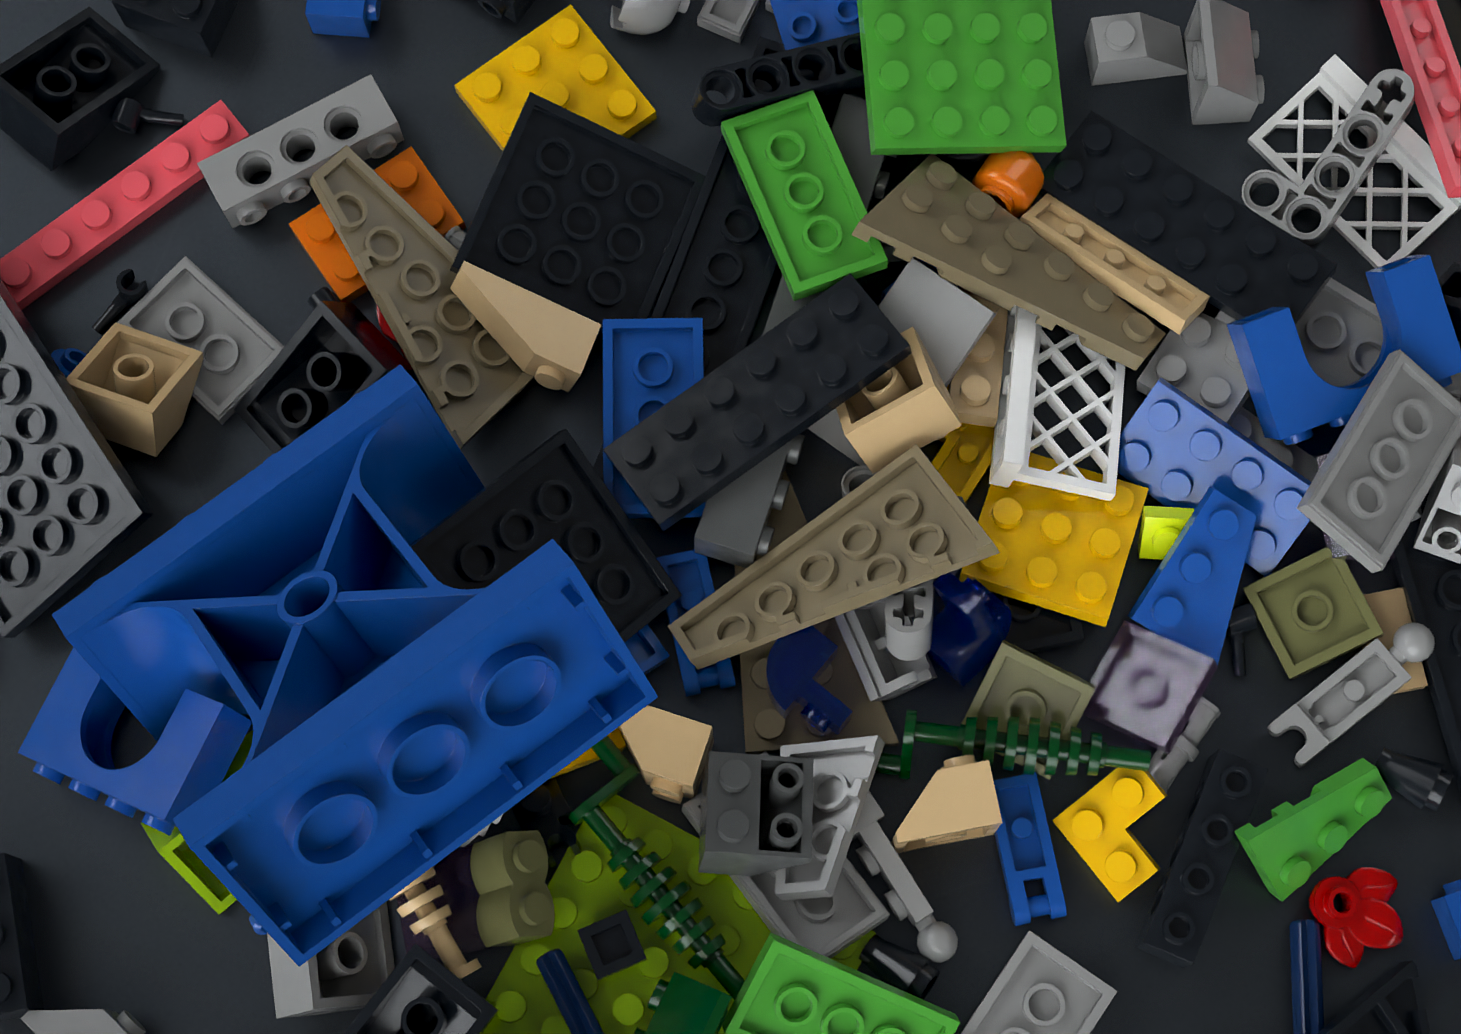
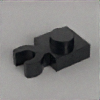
M555 777L544 782L511 807L522 831L538 830L546 846L549 867L552 868L557 865L552 851L560 843L569 844L575 856L581 853V845L574 831L566 826L572 823L568 818L572 812Z

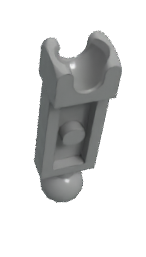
M1416 622L1406 623L1395 632L1393 646L1389 650L1376 638L1298 701L1297 704L1295 703L1270 723L1267 727L1268 733L1272 737H1279L1288 730H1297L1302 733L1305 738V745L1296 753L1294 763L1298 768L1304 767L1412 678L1402 665L1406 662H1422L1433 653L1435 640L1432 632L1423 624Z
M868 791L852 840L858 838L862 845L856 849V853L871 877L879 873L890 889L883 896L896 918L902 921L907 917L913 927L916 926L918 929L917 947L920 954L931 959V962L942 963L947 961L955 954L958 948L957 934L949 924L943 921H936L932 914L934 912L880 827L879 824L884 818V813L871 792Z

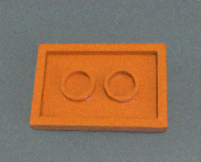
M412 146L374 169L391 188L443 237L454 226H459L462 230L466 228L463 219ZM321 203L289 223L292 232L340 302H351L369 290Z

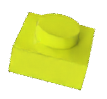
M1143 506L1138 541L1139 559L1163 560L1194 512V508Z

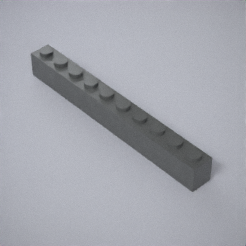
M843 93L831 131L866 211L869 213L874 198L882 200L886 193L891 172L884 170L887 157L897 158V155H871L866 99ZM782 275L763 335L826 290L793 301ZM797 435L707 500L694 537L695 553L748 568L756 561L757 555L764 556L769 552L775 528L767 526L772 509L781 511L784 506L790 485L789 481L783 480L787 463L797 465L805 436Z

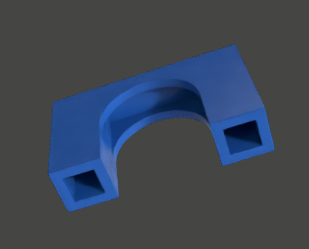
M1430 254L1410 255L1365 272L1381 319L1383 342L1379 357L1371 370L1351 384L1340 387L1333 386L1325 382L1313 371L1306 359L1289 307H1271L1227 324L1265 438L1283 440L1284 445H1290L1314 436L1312 428L1329 422L1330 427L1346 425L1389 353L1399 349L1443 388L1452 384L1451 376L1461 372V349Z
M73 647L18 753L36 762L32 772L57 784H61L64 777L67 776L72 779L68 786L69 789L94 801H97L100 793L106 794L108 798L104 805L130 818L134 817L137 809L145 812L142 823L170 836L174 827H177L173 818L223 781L252 721L228 706L186 688L153 749L135 764L122 769H115L111 757V740L114 728L125 705Z

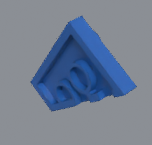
M1209 487L1127 616L1216 671L1257 515L1216 489Z

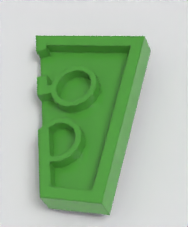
M1361 758L1314 785L1310 797L1294 806L1286 801L1271 810L1272 819L1256 828L1247 823L1234 832L1267 890L1283 902L1297 888L1305 884L1309 877L1327 859L1341 850L1346 842L1364 824L1378 815L1382 808L1392 799V796L1377 767Z

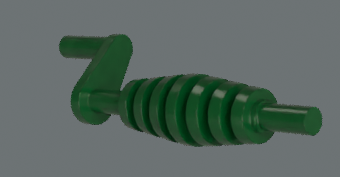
M907 709L902 755L881 753L875 773L897 775L900 779L909 780L914 742L958 747L957 750H962V756L973 755V749L983 750L982 761L989 760L990 766H993L994 752L1004 753L1003 769L1010 771L1014 769L1015 756L1023 755V774L1034 775L1037 757L1045 758L1044 775H1055L1058 760L1066 761L1065 775H1076L1079 763L1087 764L1086 775L1097 776L1099 768H1104V766L1149 771L1151 751L1107 745L1106 742H1102V734L1093 731L1091 732L1089 743L1081 742L1082 729L1073 726L1070 728L1069 739L1063 740L1060 739L1061 723L1050 721L1048 737H1040V718L1035 717L1029 718L1027 735L1018 734L1019 717H1009L1007 731L1000 732L997 731L998 717H987L986 730L976 728L977 717H966V724L953 726L916 721L917 710Z
M607 735L592 746L591 749L612 772L615 778L579 805L568 818L575 826L585 820L609 849L612 858L608 861L607 865L612 873L624 867L627 873L618 881L624 891L635 883L639 885L640 889L630 898L635 909L649 899L654 903L641 917L643 921L649 926L663 915L668 921L656 934L662 940H665L677 931L682 938L671 948L680 955L690 947L695 955L687 963L694 970L701 965L704 969L707 967L727 993L732 996V999L735 1000L745 980L723 954L724 950L722 947L727 941L722 933L712 940L706 934L715 925L710 915L699 923L694 920L693 916L704 907L698 897L685 907L679 902L692 890V887L684 880L672 890H669L666 885L678 872L671 866H668L656 874L653 868L662 858L655 851L643 858L639 852L647 844L640 837L634 840L627 839L601 808L641 773L635 763L631 764Z

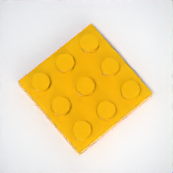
M571 4L454 85L456 93L502 152L530 92L627 139L657 119L656 110Z
M1030 452L1029 467L1050 471L1058 466L1054 459ZM1076 466L1085 479L1102 483L1103 474ZM1117 479L1116 495L1111 501L1015 480H1013L1009 488L990 484L978 523L1000 553L962 567L959 581L1106 627L1149 488Z

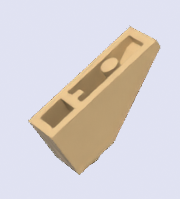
M464 261L450 287L453 293L523 372L534 376L535 380L546 388L553 390L562 389L569 392L582 374L601 324Z

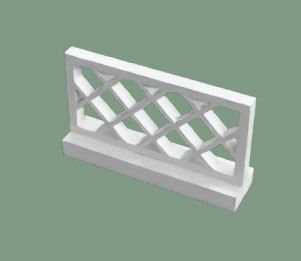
M1334 54L1320 68V72L1248 138L1247 143L1281 176L1300 187L1304 181L1302 178L1303 162H1317L1322 153H1303V129H1332L1333 138L1344 120H1339V111L1347 117L1368 85ZM1317 90L1332 103V120H1304V102ZM1383 101L1376 115L1385 125H1388L1389 121H1385L1383 115L1388 105ZM1367 108V109L1365 110V111H1368V112L1373 113L1370 108ZM1297 109V120L1287 119ZM1403 121L1382 152L1383 154L1376 161V163H1394L1401 170V188L1373 187L1372 167L1366 176V187H1359L1353 195L1366 196L1365 221H1345L1339 216L1333 225V228L1374 268L1409 256L1452 215L1461 210V197L1448 198L1430 145L1405 121ZM1368 126L1355 128L1359 129L1367 137V148L1376 142L1378 135L1373 128ZM1276 128L1297 129V152L1276 153L1264 139ZM1286 162H1296V172ZM1331 168V187H1325L1330 191H1338L1344 188L1337 187L1338 168ZM1408 178L1418 188H1408ZM1373 196H1401V222L1372 221ZM1408 196L1428 197L1441 211L1429 222H1408ZM1355 230H1365V240ZM1372 230H1400V249L1387 261L1372 248ZM1407 230H1420L1407 242Z
M1014 305L1011 311L1008 310L999 410L994 428L989 484L1009 488L1013 480L1111 501L1116 495L1126 366L1083 346L1078 335L1066 329L1064 330L1069 336L1054 344L1042 330V326L1035 323L1037 315ZM1074 343L1079 346L1091 361V363L1078 371L1073 368L1061 353L1062 350ZM1040 347H1041L1044 352H1042V353L1039 354ZM1049 358L1065 376L1064 380L1052 387L1038 373V365ZM1096 369L1110 384V391L1100 398L1083 380V377ZM1070 385L1074 387L1088 404L1075 414H1072L1056 395ZM1037 390L1040 395L1035 397V393ZM1045 401L1062 420V422L1048 431L1045 430L1033 415L1034 408ZM1109 402V406L1107 409L1105 404ZM1092 412L1107 427L1106 435L1096 442L1079 423L1081 419ZM1067 428L1084 447L1082 451L1071 458L1067 457L1053 439L1054 436ZM1032 433H1033V435H1034L1036 438L1031 441V435H1032ZM1040 445L1046 449L1058 464L1057 467L1050 471L1029 467L1030 452ZM1103 446H1105V453L1101 449ZM1090 455L1103 471L1102 483L1085 479L1075 464Z

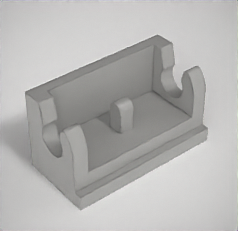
M885 598L835 617L871 702L892 700L937 678L927 653L917 660L906 661L896 658L887 649L885 640ZM904 616V626H913L912 618Z

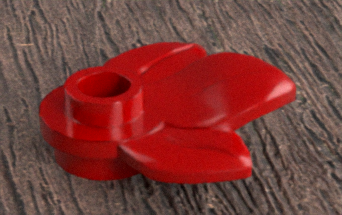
M1360 867L1351 872L1346 878L1340 876L1326 877L1313 888L1309 897L1310 910L1316 920L1324 926V942L1327 951L1339 963L1350 968H1356L1363 956L1364 946L1388 949L1402 942L1403 926L1401 919L1394 908L1387 904L1398 885V881L1390 873L1373 867ZM1336 894H1340L1342 899V907L1339 912L1333 905Z

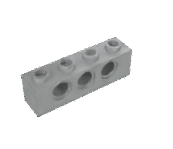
M370 74L198 162L197 165L233 229L239 225H251L258 222L267 214L268 210L283 202L293 203L304 198L312 188L309 183L312 174L345 145L350 147L365 161L371 157L376 159L388 155L404 138L396 117L373 76ZM354 127L358 129L357 133L349 139L342 140L336 138L337 134L344 128ZM311 149L315 151L313 156L307 161H293L294 156L301 150ZM258 172H271L270 177L264 183H250L252 177Z

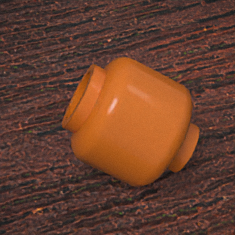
M1025 151L990 153L974 176L972 184L982 192L990 195L995 202L1017 218L1025 214L1042 189L1044 174L1040 164L1031 153Z

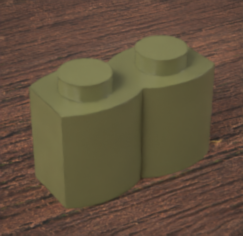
M538 830L507 831L474 843L470 856V869L474 885L480 894L477 903L476 919L478 931L486 947L514 946L550 936L554 928L555 912L552 896L545 884L548 872V855L540 832Z

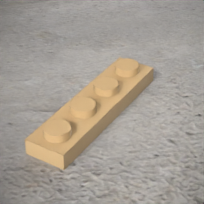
M1047 193L1021 216V222L1030 226L1040 237L1061 253L1070 257L1075 264L1097 281L1106 285L1117 296L1180 335L1204 311L1210 298L1209 295Z

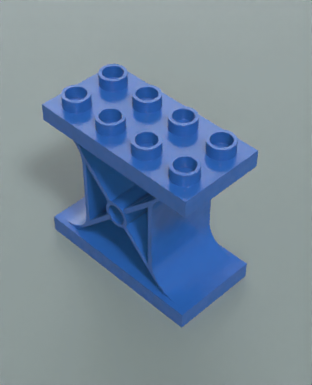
M401 364L365 390L354 395L346 404L286 447L269 456L261 465L194 513L184 517L176 526L109 574L99 578L88 589L52 614L69 643L157 742L186 688L220 702L240 714H249L253 725V738L250 751L242 768L175 816L173 821L189 848L299 967L658 698L655 690L575 563L554 539H551L488 587L469 590L452 588L438 581L409 546L485 487L420 386Z

